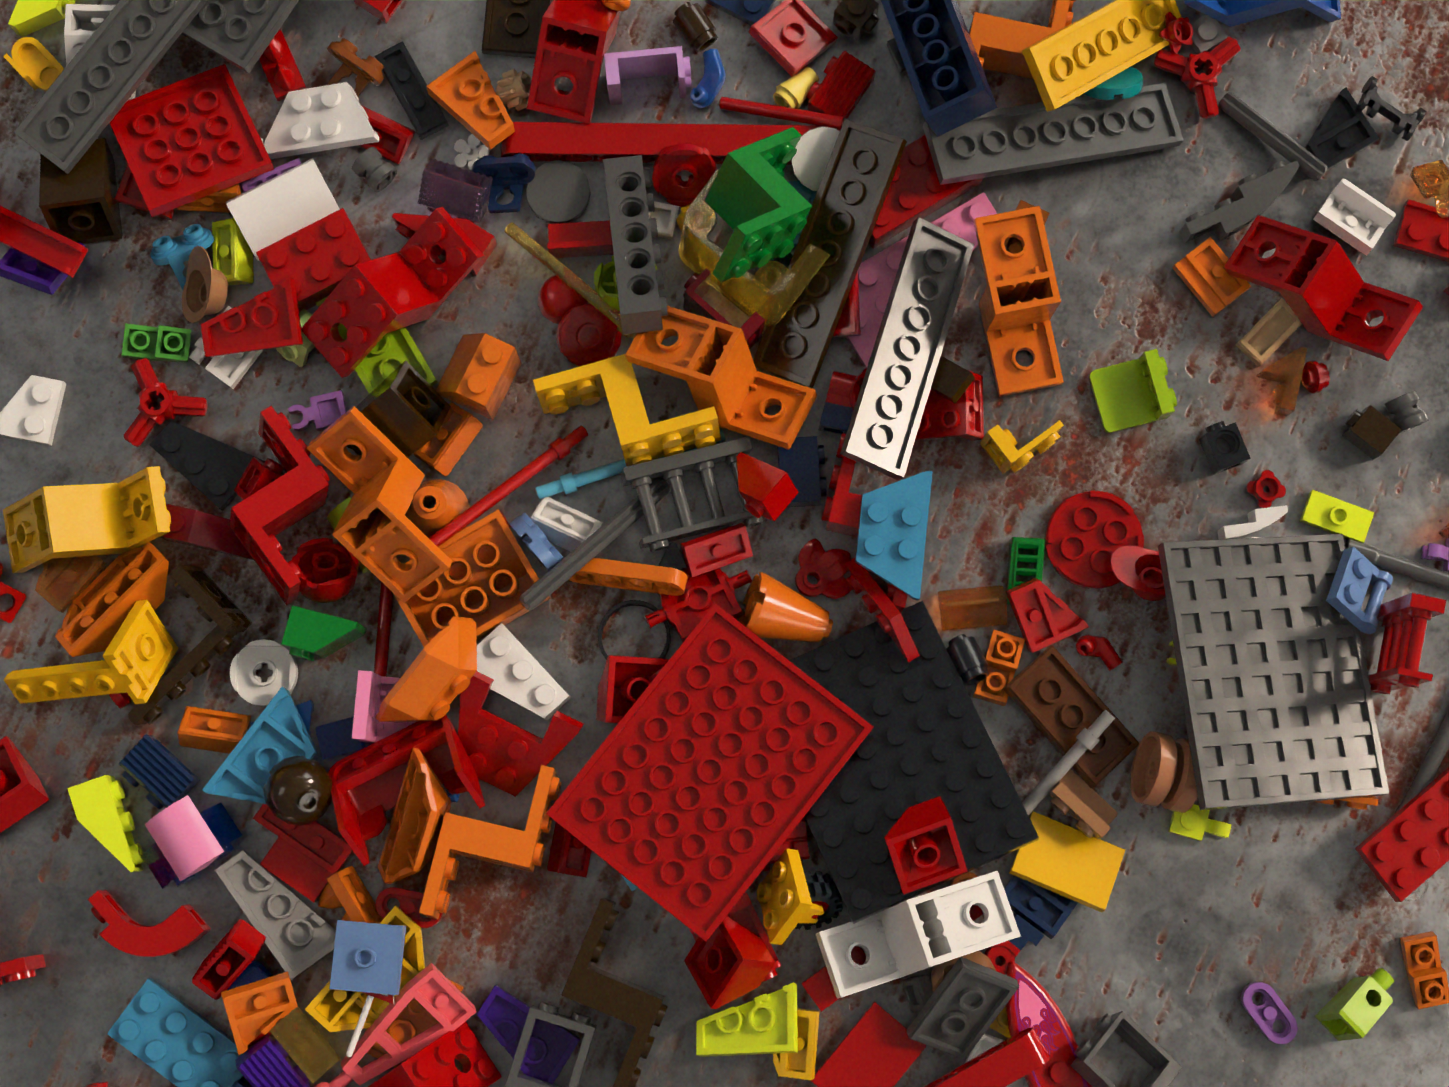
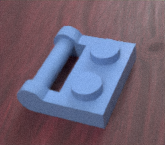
M1355 547L1345 549L1326 601L1358 630L1366 634H1373L1377 630L1379 624L1377 616L1385 592L1391 588L1393 576L1386 571L1379 570ZM1370 583L1373 588L1365 612H1363L1361 607Z

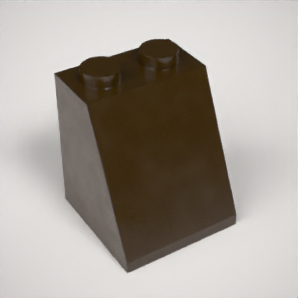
M96 139L69 174H66L40 154L39 207L50 230L83 244L122 239L119 203L115 200L118 191L115 164L106 139Z
M404 361L356 408L409 458L437 435L451 406L407 361ZM346 446L347 448L352 449L357 455H362L361 450L357 446Z

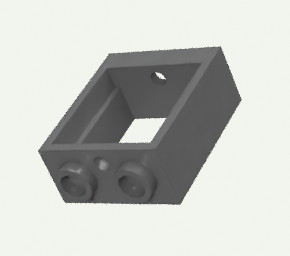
M540 1002L538 1007L532 1005L528 1012L505 1087H562L520 1074L536 1019L584 1033L568 1087H578L597 1025L590 1023L592 1018L577 1012H572L571 1017L559 1014V1007L545 1002Z
M1123 1011L1112 1015L1107 1013L1096 1023L1094 1029L1097 1032L1090 1040L1086 1039L1078 1046L1075 1051L1077 1057L1070 1065L1093 1087H1117L1090 1062L1115 1031L1154 1068L1140 1087H1168L1182 1069L1180 1064Z

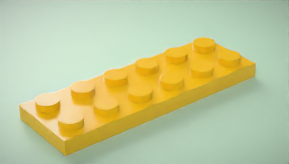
M1113 0L1022 50L1047 112L1061 107L1168 46L1169 42L1161 38L1159 32L1166 27L1165 15L1168 12H1171L1177 19L1182 17L1176 1Z

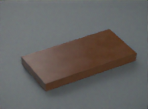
M1053 645L1048 646L1003 688L1062 756L1078 740L1076 736L1084 727L1088 729L1104 710H1107L1115 717L1113 722L1098 737L1100 741L1092 750L1088 749L1072 766L1090 788L1096 787L1140 744Z

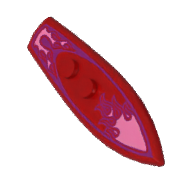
M1010 961L1006 975L1016 979L1019 985L1017 991L1005 1005L1010 1037L1024 1029L1033 1027L1051 1057L1047 1063L1024 1076L1028 1086L1093 1087L1070 1066L1077 1057L1075 1051L1078 1048V1044L1058 1005L1046 989L1030 973L1014 961Z

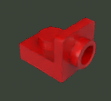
M253 457L234 491L244 500L271 483L272 479L276 480L284 475L282 472L284 467L270 458L263 462Z

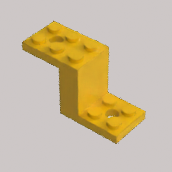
M625 354L533 380L544 414H561L566 412L569 407L579 404L583 406L593 405L599 402L600 398L607 397L627 467L661 457L684 453V451L696 447L700 449L712 446L717 441H721L718 417L714 406L649 424L632 363L627 361Z
M160 466L146 467L119 483L43 486L3 509L12 573H25L53 558L123 554L169 533L171 516L166 508L164 496L166 485L163 477H161Z

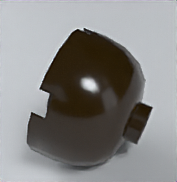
M297 755L283 759L273 766L269 772L271 776L268 778L267 785L264 783L263 787L264 799L269 809L279 819L288 824L302 826L315 822L330 807L332 802V780L319 762Z

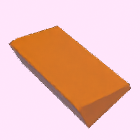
M452 402L449 404L451 408L437 435L413 454L443 476L449 475L483 427V424L477 418Z
M186 706L177 732L179 745L230 754L249 730L251 715Z

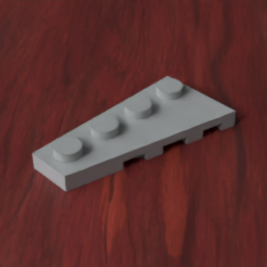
M241 851L215 869V872L251 924L265 936V944L284 971H288L290 980L295 979L334 951L336 930L244 851Z

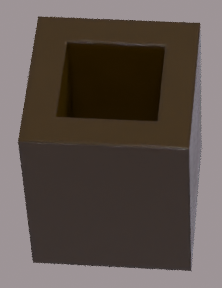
M1370 405L1362 411L1356 409L1345 422V425L1349 428L1342 436L1374 460L1384 453L1402 429Z

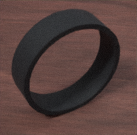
M641 600L624 601L609 609L602 618L598 629V644L604 658L607 660L608 655L603 647L602 634L604 626L612 614L627 606H642L653 612L659 609ZM667 621L663 622L667 633L666 644L658 658H665L670 647L671 634Z

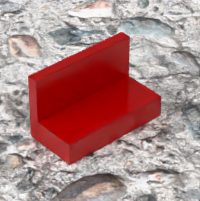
M610 220L548 224L549 242L547 243L550 259L614 255Z

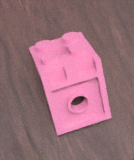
M358 670L352 739L375 743L415 723L379 722L375 718L382 701L400 678L383 677L372 671Z

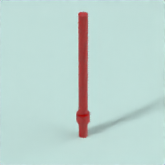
M580 425L563 439L559 437L548 445V450L435 532L429 539L437 547L442 545L556 459L560 461L571 453L570 449L588 436L587 430Z

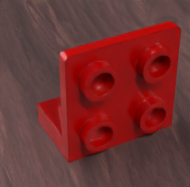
M970 371L975 379L956 404L930 390L915 441L955 436L971 441L982 440L984 438L983 376Z

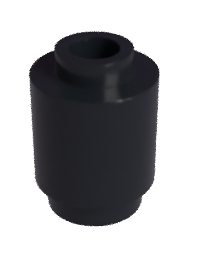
M962 634L948 642L949 646L946 649L965 686L979 683L989 675L987 671L988 663L975 637H967L965 634Z

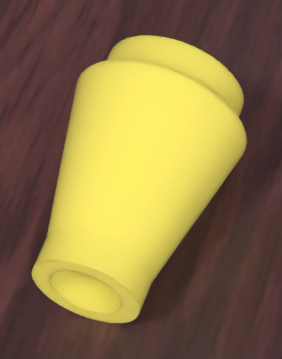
M805 67L798 74L776 86L773 99L777 106L800 109L810 88L815 82L819 81L818 75L810 67Z

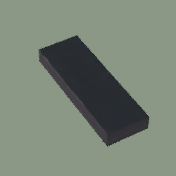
M403 41L375 55V58L383 64L384 69L382 71L420 140L449 126L437 102L428 95L427 84Z

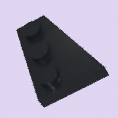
M170 421L149 444L222 511L238 495L234 489L254 457L173 421Z

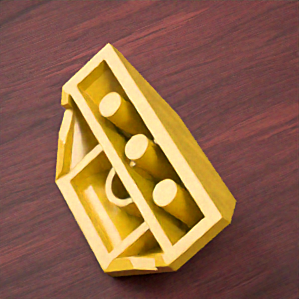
M394 906L380 924L406 926L400 981L401 990L405 984L425 969L421 927L401 909ZM329 981L304 1010L329 1032L355 1030L368 994L329 989ZM374 997L362 1029L369 1028L389 1003Z

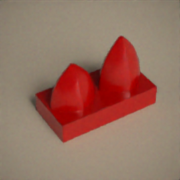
M279 30L259 58L277 101L285 99L290 91L307 89L283 32Z
M743 523L681 543L688 574L691 577L753 556L747 529Z

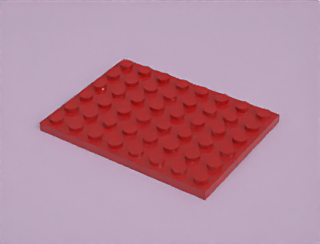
M714 603L546 814L707 942L874 726Z

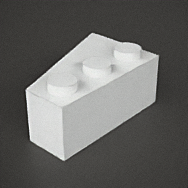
M502 623L477 645V671L494 679L490 690L547 721L571 699L565 690Z

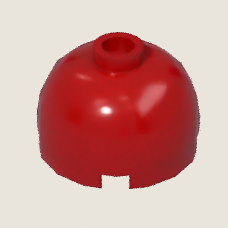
M319 538L305 542L297 548V554L292 557V561L302 575L299 578L301 581L299 591L305 598L313 602H336L344 598L355 586L359 561L344 546L333 544V539Z

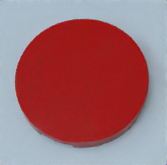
M1103 491L1083 492L1063 501L1052 513L1045 530V550L1055 571L1069 583L1086 589L1107 588L1120 582L1112 572L1110 565L1111 556L1118 548L1126 545L1144 548L1142 528L1132 507L1118 496Z

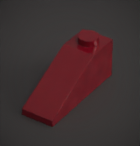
M166 504V508L171 516L170 532L160 536V538L253 560L230 528V519Z

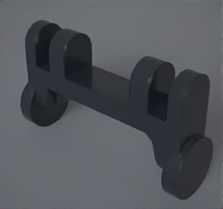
M1372 76L1363 86L1361 91L1363 94L1356 108L1362 111L1366 106H1369L1366 111L1367 116L1373 118L1377 112L1395 123L1392 128L1393 133L1399 135L1404 129L1405 132L1402 138L1408 141L1412 137L1417 125L1424 118L1426 110L1419 108L1413 113H1402L1380 98L1377 93L1378 87L1376 86L1378 79Z

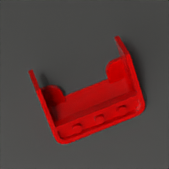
M447 715L436 721L415 722L337 761L330 768L328 774L332 780L331 795L338 830L363 866L370 863L365 841L378 836L383 831L387 823L385 812L396 807L413 748L420 749L449 793L460 794L468 791L479 809L486 806L476 771Z

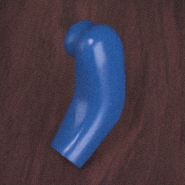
M710 49L703 53L704 75L698 86L690 92V99L697 108L710 106L724 85L726 74L718 49Z

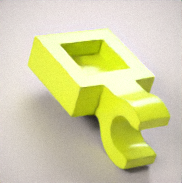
M1193 804L1185 813L1173 811L1168 832L1202 841L1204 832L1229 838L1232 825L1208 819L1210 810H1200L1199 805Z

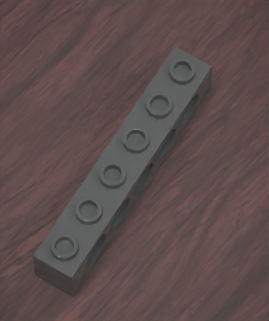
M642 155L603 159L623 335L663 330L661 317L668 316L666 296H659L658 290L665 289L662 269H655V264L661 263L659 243L652 244V238L658 237L656 218H649V213L655 212L653 192L646 193V187H652L650 167L643 168Z

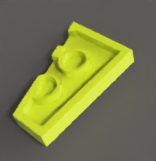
M794 982L783 986L780 990L770 994L765 993L755 997L750 1002L737 1007H730L696 1022V1055L699 1057L798 1053L797 984Z

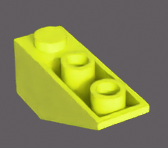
M104 775L67 788L77 820L130 872L144 871L142 863L145 862L144 852L139 843L135 844L132 831L135 830V824L130 812H125L122 799L125 798V792L120 780H115V777L111 775Z

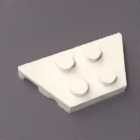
M348 82L288 92L263 145L270 159L375 143L379 142V136L373 130L368 120L369 117L360 105L359 98L353 87Z

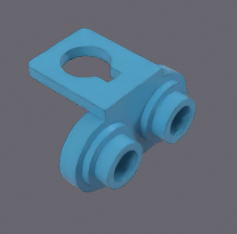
M193 224L185 228L181 236L173 239L170 236H162L156 239L152 244L153 249L150 256L155 265H171L183 290L186 282V277L183 275L184 262L189 260L190 253L194 247L201 246L207 249L214 242V237L209 229L201 227L200 224Z

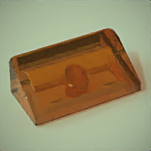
M1001 585L938 592L942 631L1007 625L1006 593Z

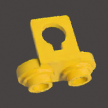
M23 37L17 40L11 50L12 58L7 53L3 56L35 91L40 88L46 92L64 70V67L33 37Z

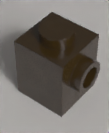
M842 0L834 10L833 24L842 34L852 37L858 42L865 32L869 34L877 25L880 19L877 16L879 3L874 0Z

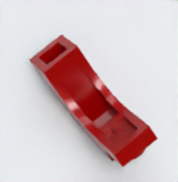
M98 890L88 899L93 905L91 908L93 915L101 923L107 922L109 924L99 935L118 950L135 956L155 957L179 952L196 943L211 930L190 904L182 905L160 924L146 926L130 918L107 890Z

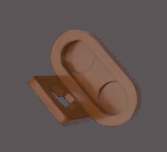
M342 38L340 42L332 41L327 47V50L343 63L327 85L337 84L342 78L350 77L354 73L357 75L354 91L357 97H359L369 82L379 86L384 80L382 73L384 69L383 64L370 55L366 59H360L356 55L358 48L347 39Z

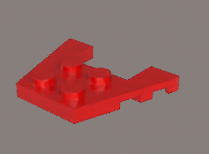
M476 671L470 679L469 686L460 693L458 737L476 771L478 779L516 797L539 774L541 765L547 766L580 732L584 723L556 711L542 739L482 709L494 679Z

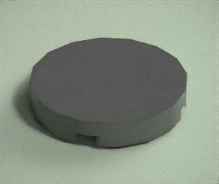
M562 160L545 162L536 168L535 177L527 184L526 188L528 204L536 217L551 224L572 223L581 217L586 210L591 196L588 178L581 168L571 162Z

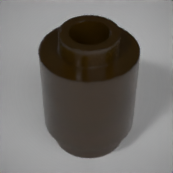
M687 2L674 12L676 17L673 19V24L690 48L694 47L697 52H701L717 40L718 36L715 33V26L698 3L691 5L690 2Z

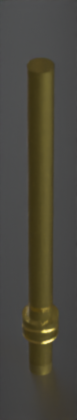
M513 222L507 225L504 232L616 324V329L623 334L621 316L618 309L611 307L603 301L592 287ZM637 333L624 334V336L634 339Z

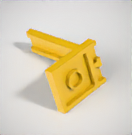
M140 600L135 602L102 655L105 660L13 670L6 675L4 682L20 704L126 692L134 704H144L148 701L173 659L178 646L148 600Z

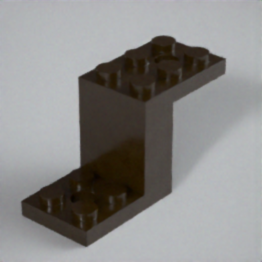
M602 898L561 995L637 1027L613 1087H635L642 1069L636 1067L640 1057L647 1059L655 1037L649 1035L653 1025L660 1027L668 1006L662 1004L664 995L591 965L592 962L596 964L599 962L606 943L601 941L604 931H612L619 911L614 910L616 902Z

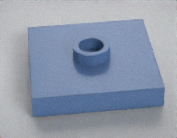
M337 920L329 989L399 995L406 926Z

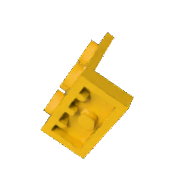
M1059 420L1024 447L1017 450L1015 447L1017 441L1012 433L1006 428L1002 430L997 424L985 434L980 445L1002 474L1010 469L1013 473H1016L1030 462L1029 460L1034 457L1033 452L1037 450L1039 454H1042L1056 443L1055 441L1061 437L1058 432L1064 425Z

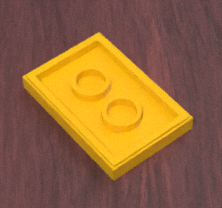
M1032 811L1029 818L1039 839L1017 849L1009 874L1099 912H1104L1125 849L1094 836L1088 838L1075 828Z

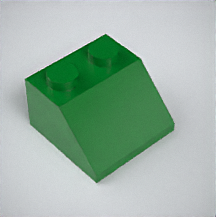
M292 605L281 644L290 648L289 654L314 662L315 656L326 658L364 636L367 628L355 621Z

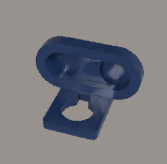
M521 153L514 154L512 157L498 158L486 155L475 161L472 165V178L479 184L491 186L488 204L489 213L519 212L524 184L534 179L536 167L527 155ZM510 189L514 199L505 205L497 203L498 197L504 194V190Z

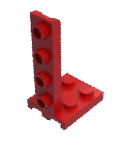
M0 206V243L72 278L74 277L89 249Z

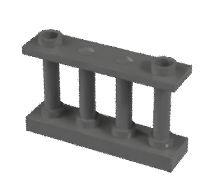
M749 436L622 469L620 476L623 487L632 485L633 489H637L649 536L641 538L639 542L640 549L649 547L650 552L667 548L669 546L668 542L726 528L739 523H744L747 528L764 522L763 518L765 517L757 518L745 508L746 502L740 494L738 487L736 456L740 452L749 455L753 447ZM724 461L727 462V465H731L744 511L728 516L724 514L712 471L715 468L714 464ZM695 469L696 473H700L712 520L697 524L693 523L681 480L683 472ZM664 477V480L669 483L681 528L665 532L661 530L649 487L652 484V479Z

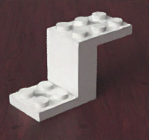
M998 871L908 899L855 924L851 921L815 934L837 999L1021 936ZM972 905L979 906L983 911L984 918L981 924L975 923L970 917L969 911ZM854 946L861 947L865 951L866 960L863 965L856 964L851 958V951Z

